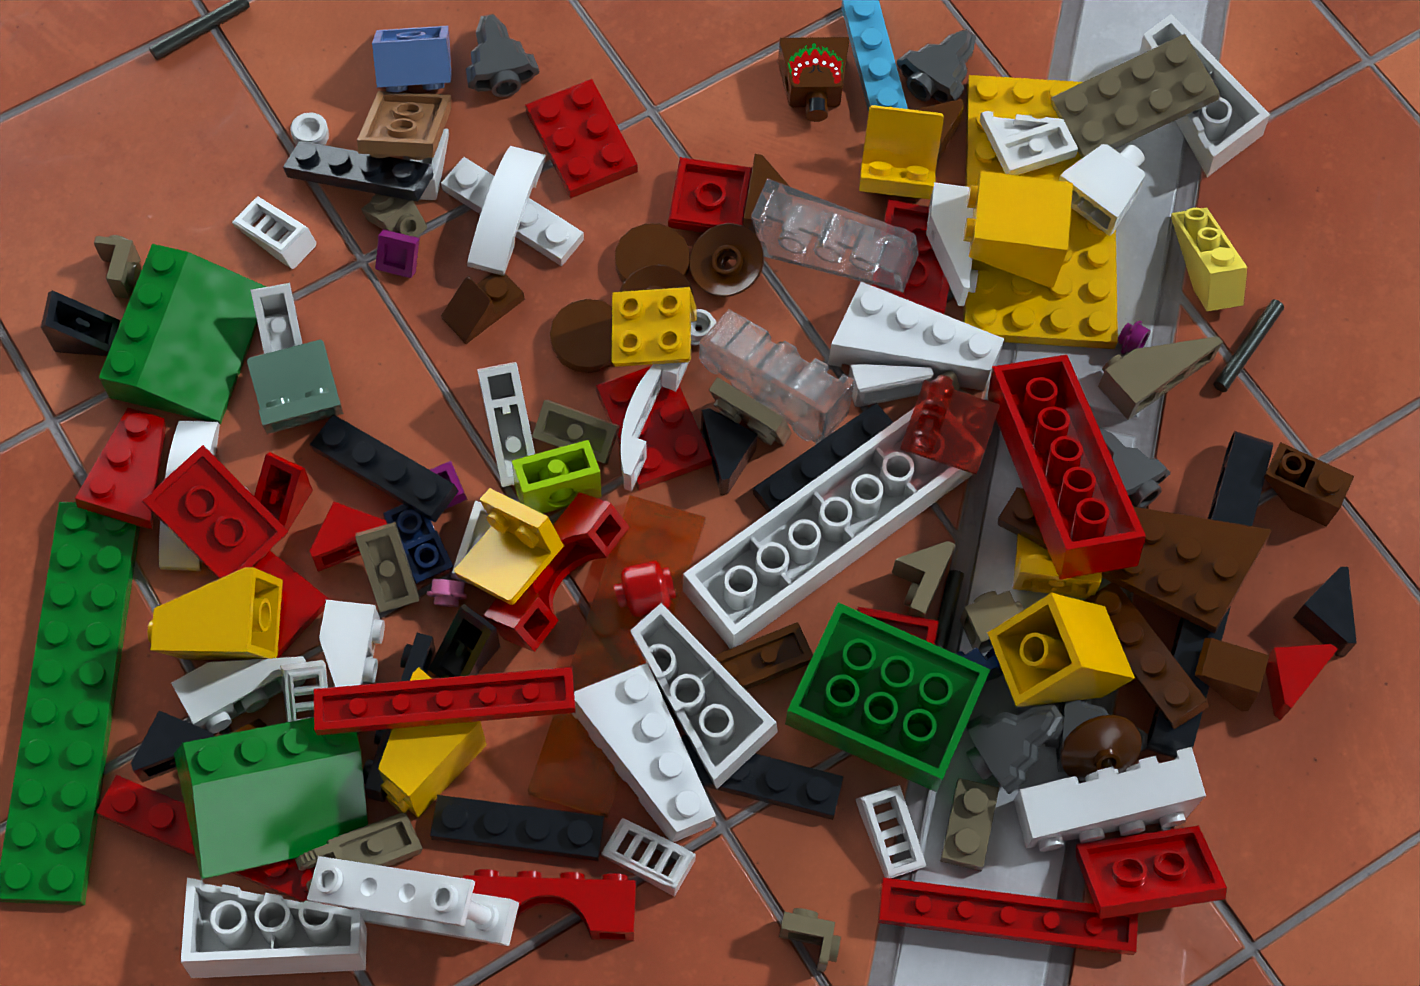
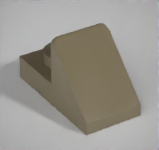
M946 541L895 560L892 574L912 582L903 603L910 607L909 616L925 618L955 547L954 543Z

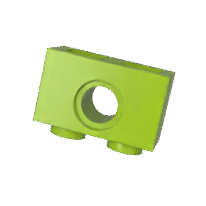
M589 440L512 460L514 487L520 503L542 514L568 507L579 492L595 498L602 497L601 473Z

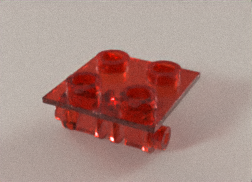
M938 375L937 379L932 382L924 380L900 450L977 475L1000 405L954 390L953 380L946 375Z

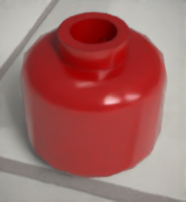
M650 560L623 568L621 571V583L614 585L619 607H628L630 614L635 618L646 617L660 603L669 610L671 599L677 598L669 566L663 568L657 560Z

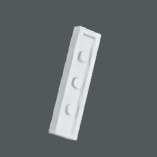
M463 157L441 182L442 190L481 215L494 175ZM529 198L515 237L562 266L583 242L584 232Z

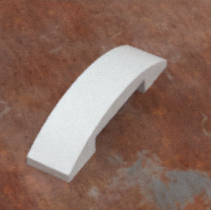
M513 146L508 148L488 191L467 261L468 267L504 276L515 246V235L532 188H536L545 163V154Z
M689 362L653 364L638 384L627 408L621 434V468L624 489L633 490L647 458L646 441L639 439V436L661 387L677 391Z
M178 422L171 444L165 479L202 445L216 457L220 428L219 422ZM160 520V569L201 571L202 562Z

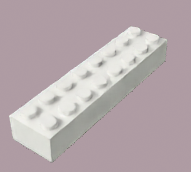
M933 394L683 573V592L730 649L739 646L976 473L980 468L985 451Z

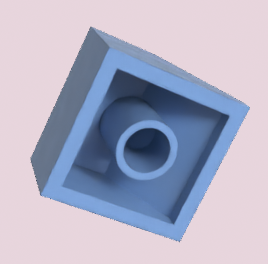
M449 26L376 30L372 48L377 88L386 87L387 92H402L408 90V85H422L425 90L444 88V83H451Z

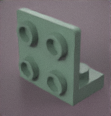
M322 340L304 343L247 359L260 408L258 410L262 426L267 434L330 418L333 414L336 416L343 414L327 352Z

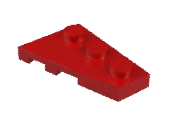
M129 407L126 409L75 497L78 508L152 530L153 512L142 500L157 487L159 466H161L166 432L164 418Z

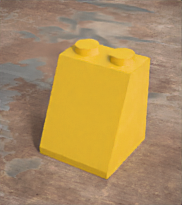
M981 171L977 185H970L967 198V208H973V217L966 219L963 241L970 242L969 257L1046 287H1054L1068 251L1073 183Z
M245 567L155 607L153 619L149 622L147 630L148 640L151 644L150 650L183 660L277 658L283 580L256 568Z
M1050 593L987 632L1015 705L1018 707L1101 698L1135 679L1107 610L1102 605Z
M418 667L413 672L410 681L432 678ZM481 721L392 729L378 767L384 781L381 788L388 794L385 798L400 813H405L409 810L419 818L437 799V795H440L486 747L487 744Z

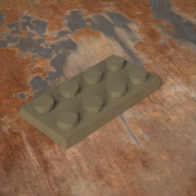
M1183 34L1051 97V105L1059 119L1064 120L1078 147L1080 157L1084 158L1102 144L1116 149L1219 100L1220 92L1186 34Z

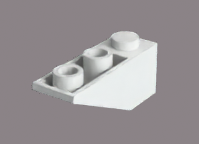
M934 182L929 204L926 235L958 306H964L968 292L975 293L978 270L971 269L973 258L969 257L970 242L963 241L966 219L973 217V208H967L969 187Z
M326 600L319 640L335 687L365 685L374 683L376 680L378 660L373 658L375 644H382L385 621L380 620L375 605Z
M301 656L208 662L171 682L193 724L214 734L227 728L232 722L231 719L244 712L252 713L263 708L269 702V698L283 691L280 665L306 662V660ZM306 679L293 681L294 688L303 685Z

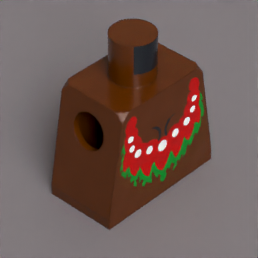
M849 37L780 38L778 65L788 104L793 108L805 107L806 118L809 121L820 122L828 117L827 107H837L841 103Z

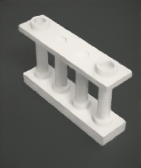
M318 856L307 900L311 902L354 908V910L361 912L366 923L509 946L519 903L512 899L473 893L475 881L471 879Z

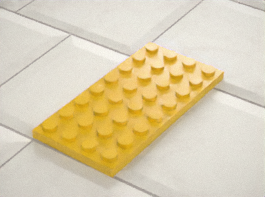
M969 75L967 80L965 187L977 185L981 171L1005 174L979 121L981 112L992 111L993 117L1015 119L1016 114L1030 115L1037 119L1045 117L1059 118L1051 105V97L1082 82ZM1077 151L1074 158L1018 176L1059 181L1060 175L1082 158ZM1071 208L1068 251L1054 287H1046L972 259L971 269L978 270L975 293L968 292L963 310L964 323L1004 338V342L1103 349L1116 348L1118 343L1116 230L1111 236H1108Z

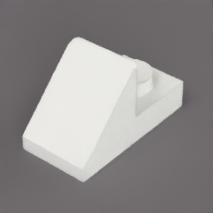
M290 283L251 290L264 354L303 344Z

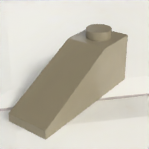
M1216 336L1132 350L1124 357L1118 354L1103 366L1102 370L1104 373L1098 387L1129 420L1211 362L1223 341Z

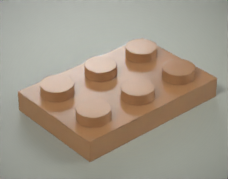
M378 91L357 139L358 154H370L375 158H386L390 155L407 156L412 160H423L428 157L434 158L451 111V95Z

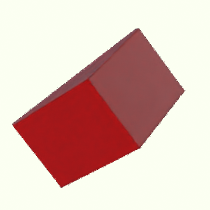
M268 452L264 458L254 497L289 531L313 489L305 468Z
M333 501L309 550L317 571L320 572L360 556L361 553L355 538L356 533L386 525V520Z
M1332 644L1276 647L1270 652L1266 666V675L1275 717L1282 720L1338 648Z

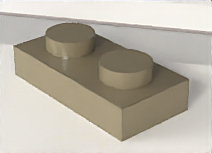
M544 400L532 437L558 447L589 440L596 460L608 463L620 425L550 400Z
M396 522L356 533L355 538L380 613L418 602L419 594Z
M958 778L940 862L982 871L999 787Z

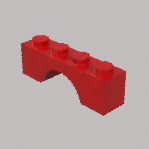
M579 492L553 525L564 547L515 604L510 605L496 598L485 612L484 618L497 628V632L504 640L533 652L538 649L559 621L553 610V599L563 579L575 568L588 561L607 558L630 528L611 502Z
M479 869L474 871V875H463L464 879L475 881L473 890L475 894L507 898L518 902L516 919L528 909L539 905H559L568 908L581 918L588 929L591 940L634 941L636 880H628L627 875L608 873L602 875V879H585V874L563 872L559 874V878H542L541 872L519 871L517 872V877L500 876L499 871L490 869Z

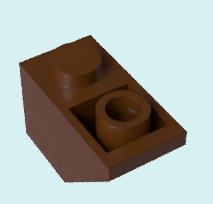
M1280 442L1264 478L1290 510L1327 527L1341 508L1354 476Z

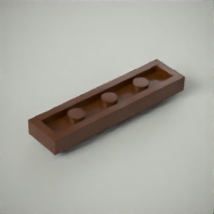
M1111 582L1097 591L1095 595H1091L1083 600L1105 606L1134 677L1173 729H1176L1209 707L1206 698L1120 586Z
M796 622L716 654L713 657L747 690L809 665L813 653L799 623ZM658 685L672 719L677 718Z

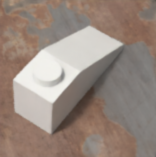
M516 362L477 369L502 487L514 485L512 460L535 454Z

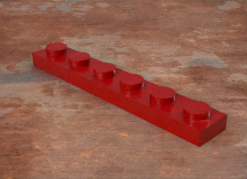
M572 667L313 689L314 730L317 735L576 713Z
M116 775L96 813L106 820L196 858L185 804ZM296 859L233 874L304 903L305 900L309 901L307 900L309 891L306 883L313 878L315 867L301 871L296 864Z
M884 877L881 881L878 923L1126 955H1134L1137 952L1138 913L1100 919L1095 905L1091 903Z

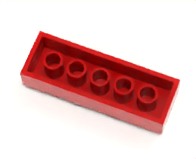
M1068 355L992 366L987 398L1059 579L1138 566L1146 535Z

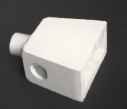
M1105 144L1093 150L1065 170L1059 177V181L1073 183L1071 208L1108 236H1111L1141 189L1146 175L1139 166L1143 163L1145 157L1143 152L1134 145H1128L1121 153Z

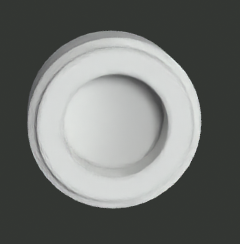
M303 113L297 116L291 124L290 131L296 146L299 141L325 145L329 139L326 120L319 114Z

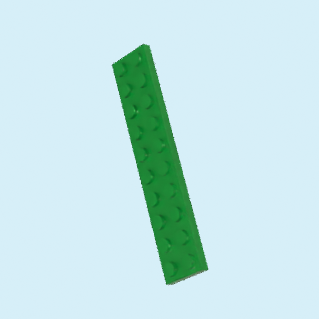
M59 502L0 862V902L85 905L98 819L96 811L100 806L140 526L78 508L76 502Z

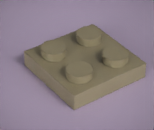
M716 378L709 391L716 401L714 406L720 410L719 414L738 424L741 420L747 423V426L758 434L757 438L768 445H772L773 441L783 446L785 445L792 432L784 417L722 379Z

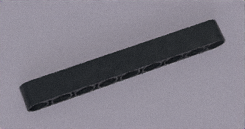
M1238 431L1233 432L1224 456L1207 519L1248 526L1253 525L1265 480L1264 475L1268 469L1272 454V442ZM1230 608L1215 634L1180 617L1171 654L1205 698H1207L1209 686L1195 676L1205 638H1214L1222 641ZM1156 706L1148 732L1147 750L1175 759L1178 756L1177 750L1189 747L1193 749L1203 711L1176 729H1173Z

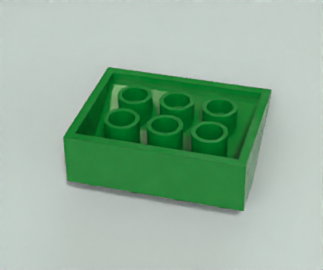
M152 244L99 375V379L109 398L203 421L219 422L221 425L258 325L251 290L267 286L190 252Z
M838 602L789 705L785 725L937 793L991 669Z
M314 717L184 742L174 753L201 880L297 859L300 855L325 845L330 839L368 825L362 757L357 732L317 735L314 730Z

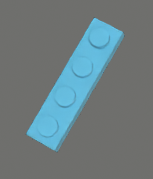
M842 0L841 9L868 112L871 105L908 109L879 0Z

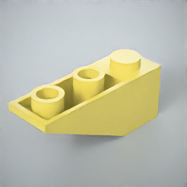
M1190 208L1186 211L1171 213L1172 223L1193 290L1206 311L1243 306L1248 267L1208 208Z

